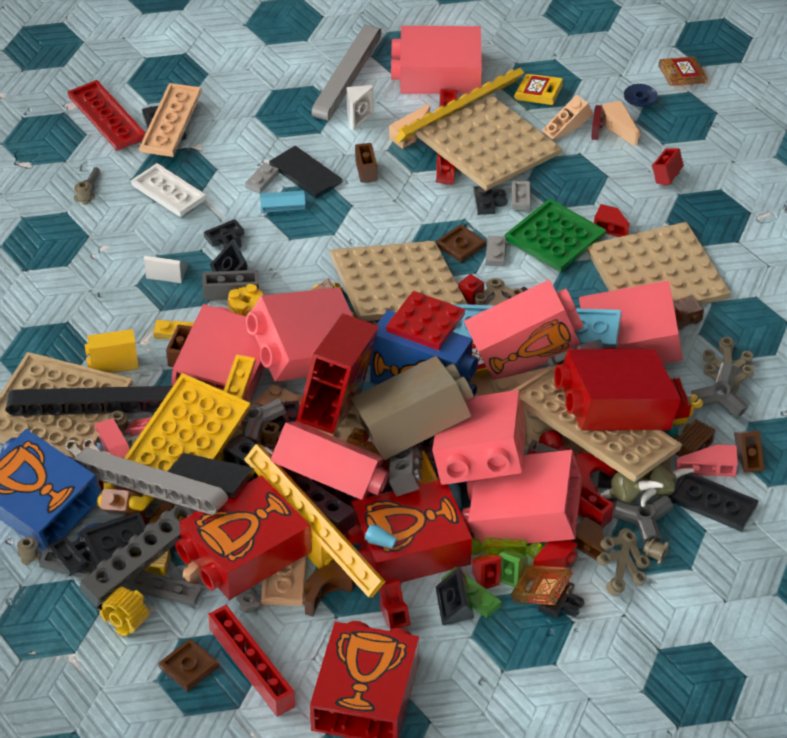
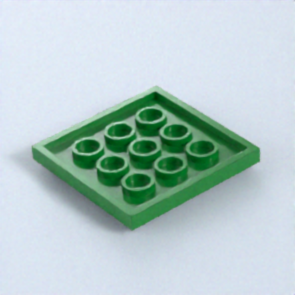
M548 199L504 234L507 242L555 270L562 272L583 255L590 245L606 236V230L554 200Z

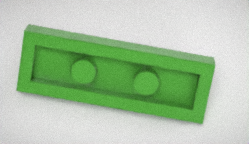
M455 567L444 577H442L441 581H443L448 575H450L455 569H457V567ZM464 573L468 581L472 607L488 618L501 607L502 601Z

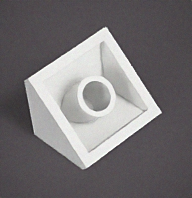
M372 85L347 87V115L350 129L354 130L374 113Z
M144 256L147 279L182 283L189 262Z

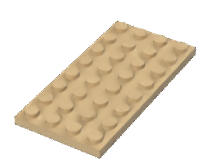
M550 366L511 390H519L522 406L525 410L633 482L678 452L682 445L661 430L581 431L574 414L567 413L565 406L566 396L563 389H557L555 386L554 371L556 366Z

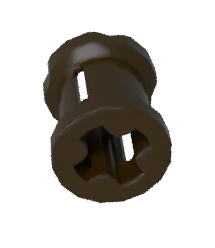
M266 422L263 424L261 443L264 447L270 449L276 447L279 440L277 434L280 430L277 423Z

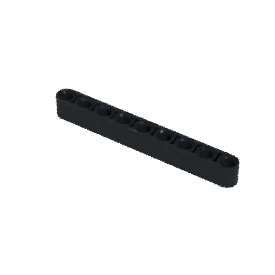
M173 386L16 389L9 391L7 394L6 412L12 416L110 414L114 411L150 413L157 411Z

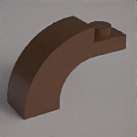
M338 563L321 567L306 580L303 598L306 615L313 617L323 597L330 592L338 590L353 592L356 583Z

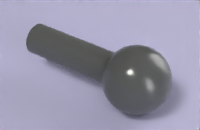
M94 167L88 179L83 180L92 185L91 192L94 190V181L100 172L98 167Z

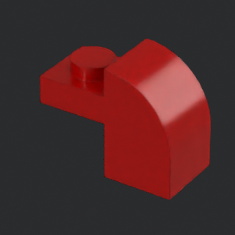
M399 579L385 582L379 589L381 600L379 603L387 627L391 630L393 628L411 626L408 606L403 601Z

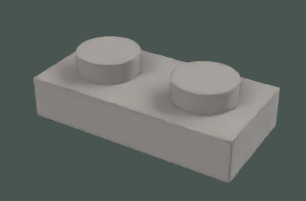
M263 163L245 182V188L260 194L279 174V169Z
M512 181V210H530V181Z
M488 236L485 265L504 267L506 243L504 236Z

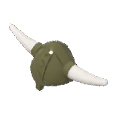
M664 465L655 467L647 481L662 483L664 487L643 490L641 506L644 507L648 499L653 495H671L675 490L676 479L694 472V468H682L670 472Z
M617 472L612 478V488L602 492L601 496L607 499L618 498L622 502L630 503L643 490L663 488L664 485L655 481H646L642 478L633 482L620 472Z

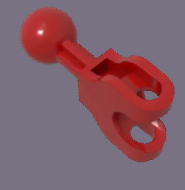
M547 430L539 437L538 444L543 443L560 451L570 450L564 445L562 435L555 430ZM582 450L578 455L574 453L583 477L582 483L589 485V488L592 487V490H595V492H598V488L590 480L591 474L601 471L612 476L617 471L593 454H586Z

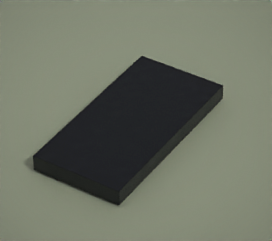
M293 146L269 161V165L278 168L279 173L315 199L342 183L341 177L297 146Z
M182 453L167 472L219 487L225 491L229 498H235L254 475V468Z
M694 473L681 476L675 485L674 492L668 495L671 503L741 532L759 503L757 499Z

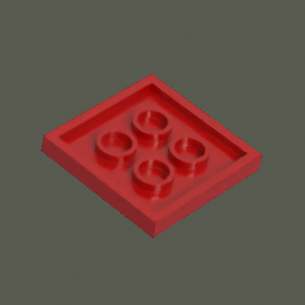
M412 291L386 325V332L439 351L464 317L465 309Z

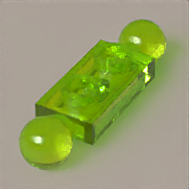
M473 538L472 555H477L481 551H484V555H500L503 551H512L525 557L526 554H529L532 558H535L544 546L541 543H532L530 546H526L527 540L485 538V543H481L480 540Z

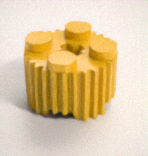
M254 284L230 290L228 294V310L247 317V314L252 311L264 293L259 291Z
M122 586L116 589L102 603V609L99 611L102 620L105 622L110 621V624L117 628L115 631L118 635L121 634V636L124 635L125 637L129 633H134L150 615L149 610L143 603L144 596L137 590L131 592L130 589L127 590Z

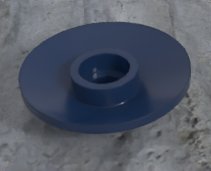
M633 84L624 90V99L629 104L638 107L652 105L656 102L658 96L656 90L646 84Z

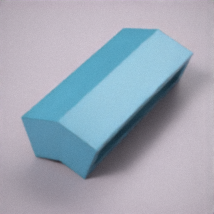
M304 191L260 193L261 213L306 210Z

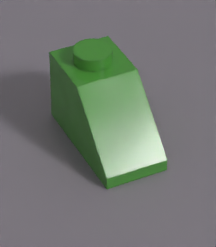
M503 551L499 555L501 557L500 582L518 588L527 572L528 557L512 551Z

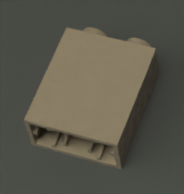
M434 356L350 399L365 431L383 460H386L472 417L466 402L474 399V396L464 377L461 378L455 365L452 363L444 367L439 359Z

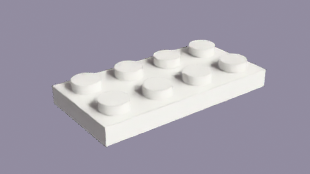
M158 163L131 180L133 187L179 217L206 200V194Z

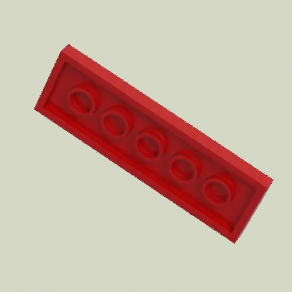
M98 80L67 91L71 101L116 151L143 141L146 133Z

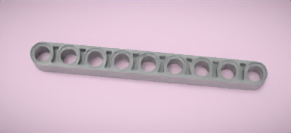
M366 24L362 27L314 103L312 117L327 121L332 118L347 93V87H351L379 42L382 32L381 28Z
M85 448L73 459L95 474L98 480L210 515L215 514L228 500L225 491L219 487L91 448Z

